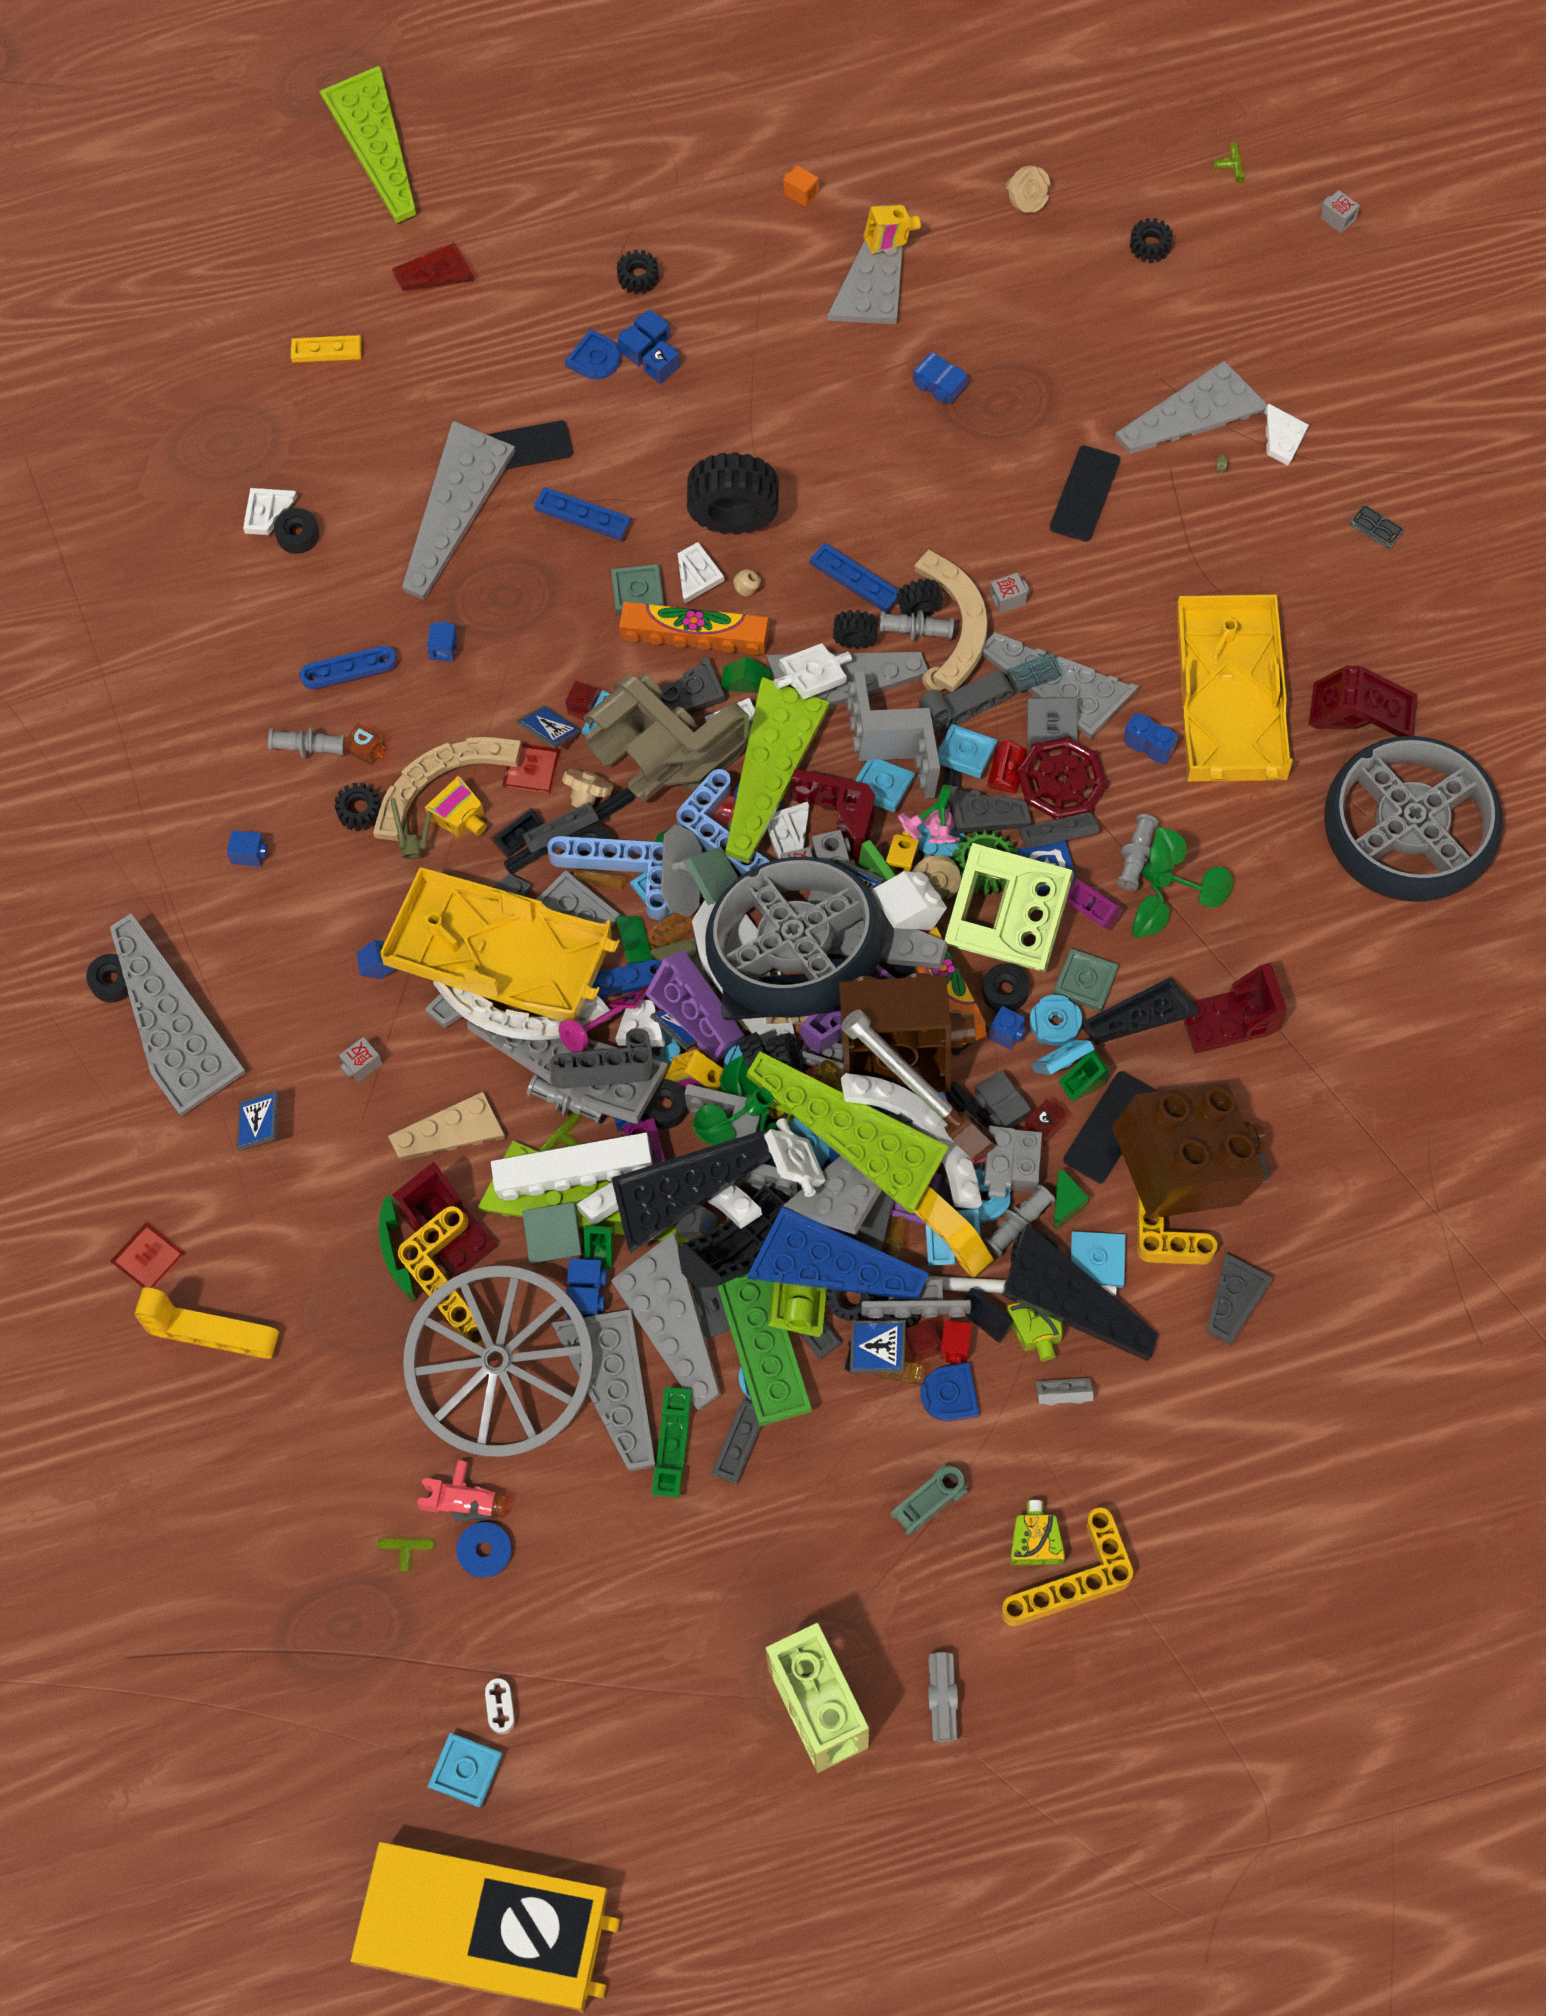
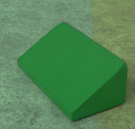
M616 917V925L627 964L632 965L653 960L641 917Z

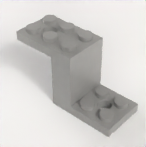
M854 671L853 681L848 684L850 697H846V710L851 712L852 716L849 717L850 732L854 731L855 736L852 738L853 751H857L858 760L914 759L915 768L920 771V774H918V787L923 789L924 799L934 798L940 764L930 708L870 711L864 671Z
M687 1084L684 1093L687 1110L693 1116L702 1106L713 1104L722 1108L728 1119L745 1106L747 1099ZM745 1112L730 1123L735 1130V1137L733 1139L758 1132L762 1115L750 1116ZM761 1164L733 1183L738 1188L740 1185L749 1187L750 1190L756 1193L766 1185L779 1198L790 1200L800 1191L799 1182L781 1178L777 1172V1167Z

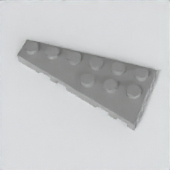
M864 241L828 313V321L897 324L903 245L871 254L866 241Z
M1223 361L1116 432L1115 440L1129 454L1156 447L1157 443L1167 440L1171 442L1179 440L1181 436L1187 434L1193 436L1223 427L1228 422L1240 419L1243 421L1249 419L1251 415L1258 413L1263 415L1267 404Z
M994 633L985 642L981 656L1007 676L1029 667L1032 674L1028 677L1017 679V681L1026 680L1034 675L1037 681L1036 685L1026 690L1036 698L1077 697V729L1089 739L1139 689L1138 685L1132 683L1130 685L1118 681V678L1109 675L1107 677L1096 673L1092 668L1060 656L1056 658L1047 655L1044 650L1038 648L1037 650L1023 646L1022 642L998 633ZM1051 658L1060 676L1043 683L1039 682L1035 674L1047 672L1051 667L1041 672H1034L1031 666Z
M921 652L849 653L852 658L851 662L840 665L842 671L847 676L846 683L814 696L830 702L829 708L846 703V697H850L848 684L853 681L854 671H864L869 696L921 680L928 668ZM792 654L766 655L774 679L786 676L779 667V660Z
M811 890L808 903L817 905L834 894ZM882 915L884 919V944L878 963L942 969L948 947L945 941L918 929L893 928L887 917ZM863 918L833 934L832 945L827 954L828 958L846 960L853 953L864 932Z
M892 1112L887 1115L918 1130L911 1124L913 1120L903 1113L897 1115ZM839 1156L822 1171L825 1182L820 1187L813 1186L816 1191L813 1196H805L803 1189H801L783 1207L817 1223L856 1235L882 1190L842 1156Z
M673 1232L611 1281L682 1388L692 1390L691 1401L696 1409L701 1411L722 1395L707 1349L708 1343L700 1324L702 1322L691 1283L681 1273L678 1255L679 1240L677 1234Z
M631 1309L583 1317L593 1346V1373L588 1395L628 1471L656 1467ZM571 1319L552 1322V1326L564 1348L580 1346L579 1337ZM581 1354L568 1356L580 1377Z

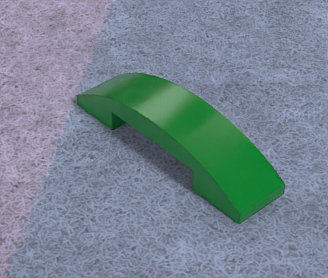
M388 1195L384 1198L379 1217L380 1247L386 1266L395 1284L405 1297L412 1302L416 1301L411 1275L407 1268L398 1270L389 1231L400 1227L391 1195Z
M664 1387L662 1420L657 1461L654 1469L652 1496L679 1498L689 1429L691 1389Z

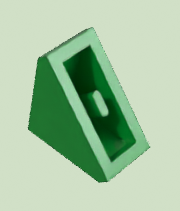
M746 656L723 667L721 688L723 691L758 693L762 678L771 680L772 672L767 667Z
M1094 1049L1085 1055L1058 1082L1070 1100L1075 1102L1105 1085L1109 1070Z
M1058 1170L1053 1229H1059L1087 1207L1089 1198L1064 1170Z
M585 1225V1260H601L603 1268H612L615 1239L614 1227Z

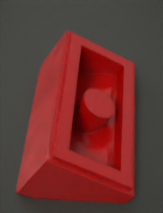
M1008 739L999 743L995 750L987 787L1016 793L1019 779L1015 775V770L1023 762L1027 749Z

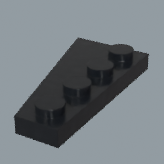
M1169 977L1083 1021L1082 1028L1094 1044L1097 1045L1197 1016L1198 1009L1174 980Z

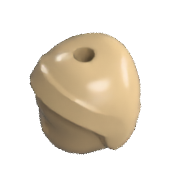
M750 569L740 571L733 579L735 590L742 596L752 595L761 582V578L756 572Z

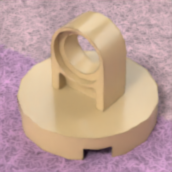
M1031 165L1022 167L1006 183L1011 204L1019 211L1025 213L1037 212L1048 200L1049 195L1046 194L1048 186H1050L1048 174L1041 168Z
M926 855L912 871L925 874L932 887L941 896V899L944 897L947 899L951 898L958 891L961 884L960 870L955 861L947 856Z

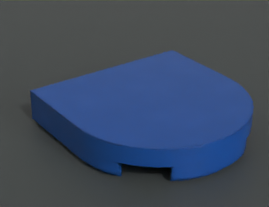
M590 329L564 362L567 368L586 378L604 379L611 376L620 365V352L615 342Z
M970 1363L940 1367L933 1370L925 1378L921 1386L920 1397L924 1409L930 1416L945 1422L979 1417Z

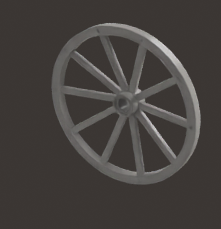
M488 1266L467 1271L450 1279L431 1294L421 1306L406 1338L403 1360L404 1377L410 1399L424 1423L441 1439L456 1448L477 1455L490 1457L513 1456L526 1453L548 1443L559 1435L575 1418L583 1405L591 1384L593 1346L587 1324L580 1310L572 1299L556 1284L526 1269L511 1266ZM487 1278H511L496 1343L494 1344L469 1284ZM519 1280L532 1283L551 1294L556 1301L504 1346ZM459 1288L463 1292L486 1349L429 1318L437 1306ZM561 1307H564L576 1328L580 1346L511 1354L514 1349ZM425 1325L481 1356V1358L416 1367L418 1342ZM495 1353H501L503 1363L501 1366L493 1368L490 1364L491 1356ZM581 1354L582 1358L579 1382L573 1397L512 1364V1362ZM482 1366L433 1415L422 1396L417 1376ZM508 1371L569 1404L561 1416L538 1435L508 1376ZM489 1374L478 1442L475 1443L456 1435L440 1422ZM498 1376L529 1438L527 1440L510 1445H486Z

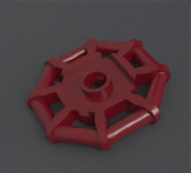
M1067 735L1060 739L1041 743L1035 741L1032 743L1030 751L1021 765L1015 770V775L1018 776L1027 806L1030 805L1054 818L1053 820L1093 812V807L1109 784L1105 779L1098 751L1090 750L1070 739V736ZM1062 748L1061 754L1048 757L1045 753L1046 751ZM1069 749L1081 755L1084 759L1079 761L1075 755H1068ZM1036 758L1041 761L1037 771L1030 769ZM1091 765L1095 779H1088L1085 768ZM1058 775L1067 777L1065 784H1062L1060 780L1056 781L1055 778ZM1030 780L1036 781L1037 791L1033 792ZM1086 787L1093 789L1087 800L1081 796ZM1040 798H1050L1052 800V803L1055 804V807L1040 800ZM1075 802L1077 804L1075 806L1062 808V804Z

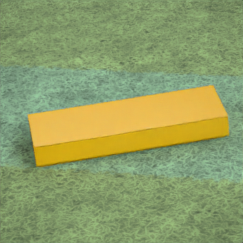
M361 335L291 338L292 362L355 360L362 358Z

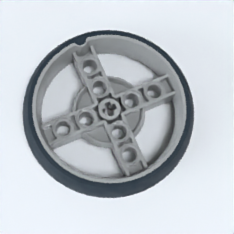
M1401 736L1385 739L1364 748L1342 766L1332 781L1326 796L1324 823L1327 839L1334 855L1345 871L1357 882L1369 890L1391 899L1424 902L1455 894L1471 885L1482 875L1498 851L1503 829V813L1493 782L1473 758L1460 749L1436 739L1419 736ZM1396 764L1419 765L1439 771L1448 777L1434 787L1418 782L1402 783L1388 766ZM1376 780L1383 781L1385 784H1379ZM1359 781L1377 801L1378 805L1375 813L1376 827L1357 840H1354L1345 821L1344 805L1349 790ZM1448 790H1453L1457 794H1452L1448 792ZM1469 797L1475 803L1482 822L1481 840L1471 857L1449 835L1451 828L1450 810ZM1393 798H1397L1401 802H1395ZM1428 803H1433L1437 807H1432ZM1389 830H1396L1399 834H1393ZM1425 835H1432L1435 839L1427 838ZM1369 843H1375L1379 847H1372ZM1392 850L1408 855L1424 854L1441 873L1422 875L1404 873L1384 866L1377 861ZM1442 853H1447L1451 857H1445Z
M813 857L781 858L761 864L744 873L719 897L710 914L706 928L705 946L707 961L711 972L722 989L744 1007L774 1017L794 1018L810 1016L827 1011L840 1004L839 982L853 981L858 977L872 975L883 949L884 919L879 904L869 887L845 867ZM796 890H817L834 895L814 905L804 901L786 902L781 893ZM755 906L763 917L758 925L757 938L726 955V944L731 931L740 918ZM863 918L864 932L860 942L853 953L836 968L827 957L832 945L833 934ZM775 968L785 972L803 971L809 981L792 985H775L753 979Z

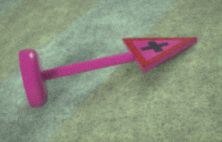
M648 987L605 1003L607 1007L613 1009L585 1026H582L573 1019L561 1022L558 1032L565 1047L571 1052H584L589 1043L586 1032L619 1013L623 1008L636 1009L646 996L645 993Z

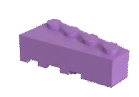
M684 949L663 959L645 995L658 1008L666 1011L681 1025L714 1062L725 1058L732 1047L738 1046L737 1041L742 1039L744 1034L734 1020H724L722 1018L721 1001Z
M878 964L871 977L878 980L895 979ZM840 1004L835 1006V1010L832 1013L810 1015L801 1024L799 1039L818 1054L841 1040Z

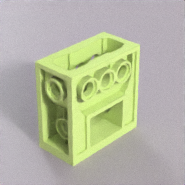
M972 843L944 941L951 947L1046 973L1074 877L1073 871ZM978 875L1006 882L993 929L966 922ZM1041 886H1049L1050 892L1047 896L1040 897L1037 895V891ZM1035 910L1043 911L1042 919L1037 922L1031 921V913ZM1027 935L1036 936L1034 945L1030 947L1024 946L1023 940Z
M813 1624L766 1647L768 1670L817 1773L868 1749L869 1727L819 1624Z

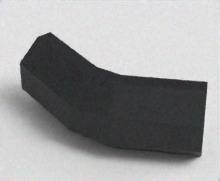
M766 1185L751 1197L761 1208V1216L741 1229L729 1218L715 1230L686 1241L681 1245L678 1250L681 1273L697 1288L717 1287L750 1271L781 1208L785 1204Z

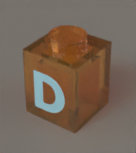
M358 722L344 741L349 754L372 766L377 759L384 755L386 750L383 736Z

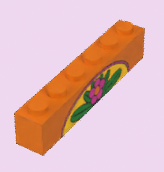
M623 602L619 630L621 639L628 642L641 641L654 645L669 644L680 648L687 646L697 647L701 650H722L726 653L743 652L748 655H765L769 626L768 617Z
M936 925L932 930H920L943 940ZM948 948L942 969L915 966L916 973H925L930 976L946 975L949 1010H961V1015L965 1013L974 1014L976 1040L986 1037L985 1020Z

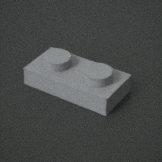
M1090 1378L1036 1381V1393L1039 1404L1052 1406L1058 1403L1072 1402L1081 1404L1086 1401H1093V1389Z

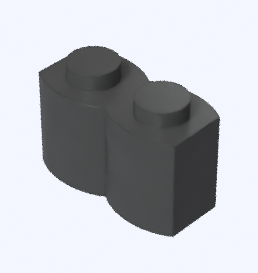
M1001 1070L975 1086V1096L973 1098L980 1109L985 1108L990 1114L988 1118L993 1126L1014 1128L1030 1118L1031 1109Z

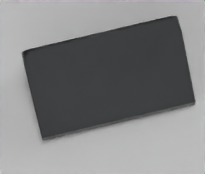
M529 808L491 836L490 839L508 858L526 844L522 836L524 833L544 823L533 808Z
M975 1288L969 1290L964 1300L971 1301L970 1314H965V1316L1000 1343L1012 1330L1013 1320Z

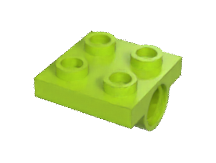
M772 1282L768 1326L820 1337L823 1333L826 1289Z

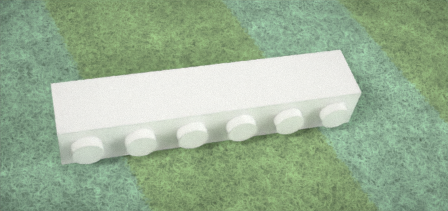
M641 1133L491 1161L495 1193L499 1199L510 1201L525 1194L537 1196L547 1190L565 1191L574 1185L591 1186L596 1184V1181H612V1177L653 1165L654 1162L648 1134Z

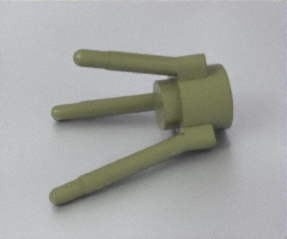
M391 798L390 801L402 858L417 859L422 857V850L427 849L426 841L432 813L427 812L422 837L419 840L418 836L409 835L406 817L402 828L396 800Z

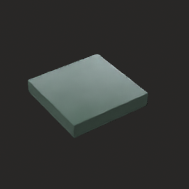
M659 564L611 569L616 615H621L623 602L664 606Z
M722 847L691 856L684 861L707 905L716 903L723 892L738 879Z
M1070 948L1053 995L1065 996L1071 1002L1101 1012L1119 965Z
M574 1202L522 1211L530 1264L583 1255L576 1204Z

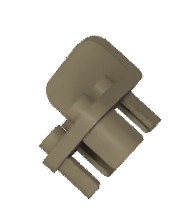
M643 673L640 677L636 678L631 674H626L614 684V692L584 716L586 723L591 725L596 722L598 724L586 735V743L594 756L606 767L613 765L623 755L628 753L641 769V772L629 781L628 788L635 797L646 802L664 786L681 784L689 792H694L712 771L716 769L726 770L740 757L748 744L749 715L737 703H731L697 730L696 723L683 708L677 707L671 711L660 700L663 697V693L658 684L649 675Z

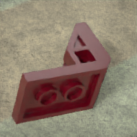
M1346 665L1314 682L1309 726L1315 729H1350L1369 722L1397 737L1413 736L1417 694L1362 666Z
M794 769L792 775L793 801H797L799 804L808 802L809 805L821 806L825 810L838 811L836 828L841 830L843 838H848L850 854L854 860L859 861L862 843L870 839L875 820V794L870 786L865 783Z
M1271 962L1258 966L1232 983L1228 993L1192 1001L1198 1009V1015L1183 1019L1194 1054L1266 1037L1280 1030L1287 1007Z
M434 1161L392 1194L400 1215L415 1233L447 1207H457L467 1215L468 1226L465 1231L435 1254L436 1258L453 1277L467 1272L497 1247L495 1241L465 1209L460 1197ZM453 1214L449 1218V1226H455L459 1223V1214ZM433 1231L429 1234L428 1242L430 1244L438 1240V1231Z

